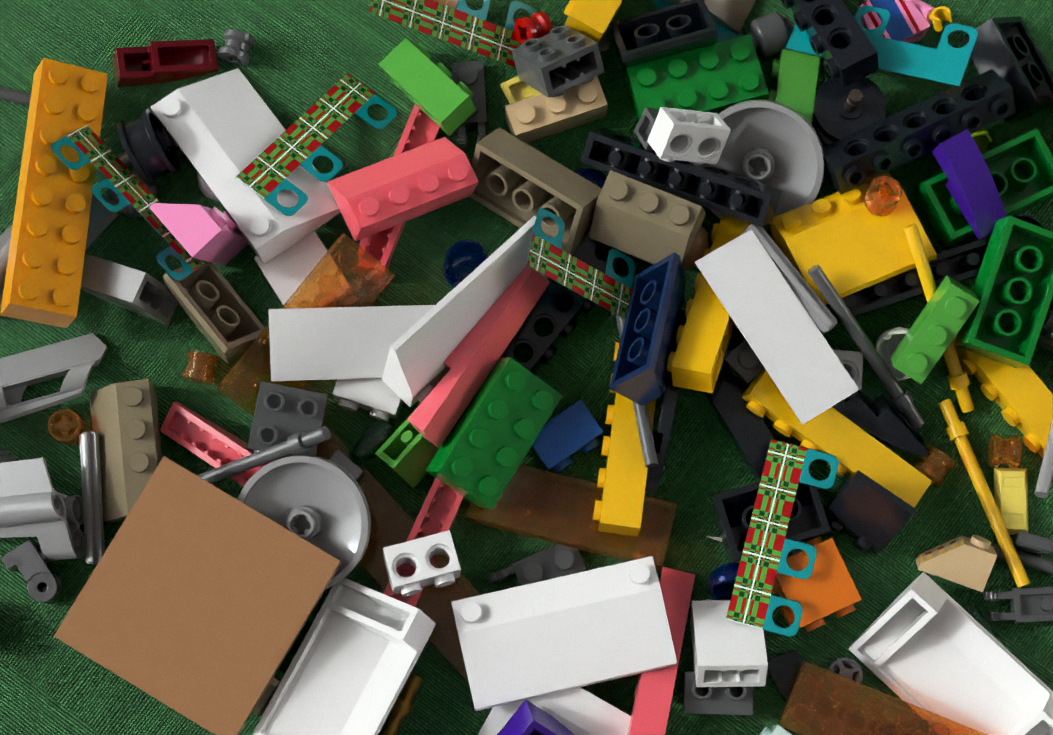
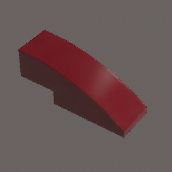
M214 39L152 41L148 47L116 48L113 55L117 88L178 81L218 71Z

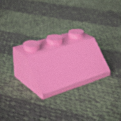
M154 203L149 207L193 258L226 266L249 244L227 211L222 213L216 207L211 209L195 204Z

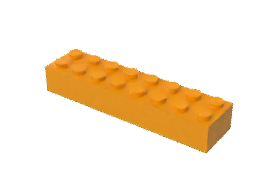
M43 58L34 72L0 316L67 328L77 317L96 166L89 162L77 170H72L52 151L51 145L86 125L100 138L107 73L48 58ZM67 145L60 147V152L65 159L70 162L79 161V155L72 147Z

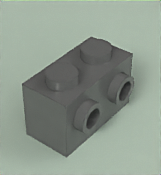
M694 665L690 666V672L682 673L681 714L752 716L753 687H696Z

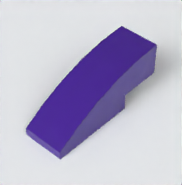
M967 129L940 143L932 153L949 180L945 184L976 237L978 240H981L992 234L996 220L1005 218L1006 214L989 168Z

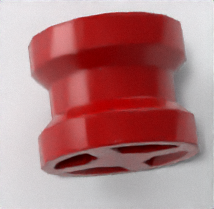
M542 11L533 13L530 18H518L514 24L515 36L521 46L524 41L543 37L553 29L549 17Z

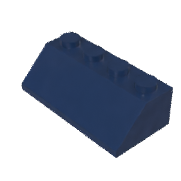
M675 252L635 275L609 388L641 406L661 397L666 389L667 362L672 350L674 337L679 328L677 322L680 309L685 301L683 294L686 279L680 255Z

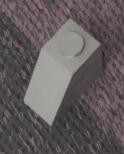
M86 254L81 281L82 290L92 296L169 326L178 303L167 290L166 285L146 272Z

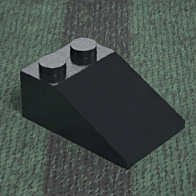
M859 470L841 483L824 509L831 531L839 535L844 532L854 539L852 544L856 548L867 554L871 551L875 554L882 551L917 510Z

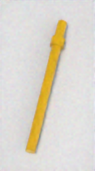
M914 223L905 226L904 231L928 303L936 292L937 287L918 226ZM952 340L943 353L950 373L947 378L951 390L956 392L961 412L967 413L975 409L968 389L970 381L967 371L962 370L956 347Z
M946 399L938 403L948 426L945 430L951 442L954 441L1017 587L1021 588L1029 585V578L967 438V435H969L964 421L960 422L951 399Z

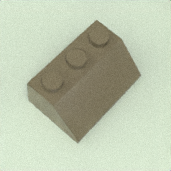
M610 170L596 202L589 238L653 265L675 252L680 255L682 267H684L706 213L700 205Z
M206 262L181 281L172 278L168 272L164 274L163 279L167 290L228 365L249 357L269 334L212 262ZM183 267L172 271L176 273H181L183 271Z

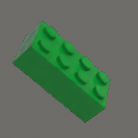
M750 34L626 67L624 81L637 124L646 107L657 109L658 112L660 107L719 114L734 104L747 100H767L769 95Z
M1038 128L982 154L997 187L1006 217L1020 214L1053 198V156ZM944 172L922 182L914 194L943 249H947L974 236L975 233L945 184L949 180Z
M1012 216L996 220L972 290L976 293L980 302L959 330L954 343L955 346L1014 368L1030 365L1053 297L1052 231Z
M511 357L499 358L425 471L476 506L493 509L563 395Z

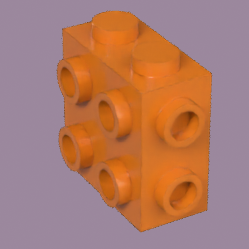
M821 536L805 543L812 545L817 552L812 575L808 579H799L776 573L772 593H779L781 598L801 604L803 612L799 628L805 627L807 632L824 625L823 617L834 612L837 618H840L855 611L854 603L862 600L833 538L823 542ZM790 551L786 561L792 570L800 571L807 567L809 558L805 551L795 555ZM781 606L780 610L788 625L793 624L795 619L793 610L788 606Z

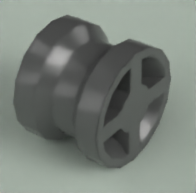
M226 29L223 35L225 43L219 49L218 56L231 64L247 66L250 62L249 51L255 45V38L243 31Z
M843 657L833 660L825 670V679L831 689L844 693L855 690L860 685L863 679V672L857 661Z

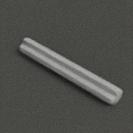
M755 224L748 226L743 234L752 229L818 329L822 333L832 330L838 323L837 319L763 227Z
M91 431L83 432L79 436L86 563L98 564L105 553L99 434L98 432Z

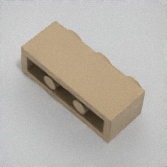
M595 76L591 82L575 85L558 97L548 98L543 94H539L506 105L505 119L511 135L525 143H529L604 118L607 114L608 104L599 79Z

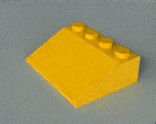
M889 172L843 194L837 191L813 201L812 204H805L778 215L770 223L772 240L825 305L829 303L808 274V270L815 265H819L841 298L916 268L904 231V227L907 225L917 224L928 261L937 259V254L906 194Z

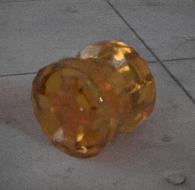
M889 176L875 178L864 197V204L867 210L877 216L891 214L902 196V188L899 182Z
M187 351L186 360L188 365L187 369L182 372V378L195 383L213 385L216 378L213 374L214 367L218 365L220 358L204 352Z
M71 409L57 410L51 415L48 422V430L51 436L64 445L78 444L80 434L87 431L84 419Z
M991 434L987 452L989 466L998 467L1001 464H1006L1009 468H1018L1022 457L1021 437L1019 435H1011L1009 438H1002L1000 434Z
M928 446L929 454L922 461L916 462L913 467L932 480V485L941 487L944 482V475L952 471L956 464L941 450Z

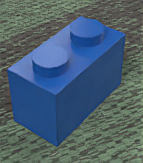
M579 400L548 421L530 449L547 474L554 469L558 474L574 463L571 458L581 451L584 455H587L601 445L599 439L602 438L604 432L582 400Z

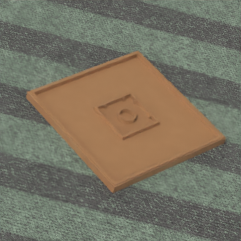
M164 456L54 637L215 735H239L342 561Z

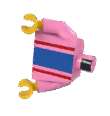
M865 0L858 7L859 9L861 6L867 5L888 10L890 12V19L883 38L913 43L924 38L930 28V24H933L934 30L939 32L943 29L942 21L952 23L951 11L948 7L940 6L935 8L921 0ZM868 12L862 16L860 22L866 29H875L880 26L882 18L876 12Z

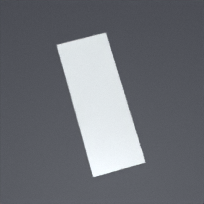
M752 229L695 261V264L802 425L859 390Z
M435 305L268 309L271 381L382 378L390 346Z

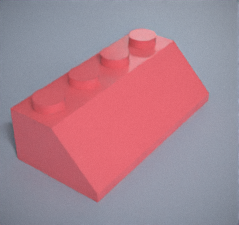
M446 137L328 181L327 185L354 241H358L471 196L479 180L466 154Z

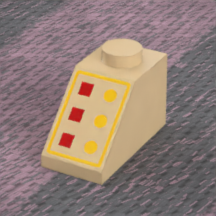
M961 535L918 554L916 564L920 571L983 592L996 561L997 553L994 546H991V541L977 535H972L971 538Z

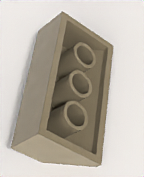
M500 127L477 142L471 166L479 183L469 197L519 228L526 224L534 215L536 216L539 209L544 208L563 220L565 229L561 250L573 255L592 225L596 202L602 188ZM549 217L543 218L541 228L544 234L551 238L556 237L558 234L556 222Z
M150 379L118 382L89 393L92 430L99 434L104 524L122 522L126 519L163 458L156 385Z

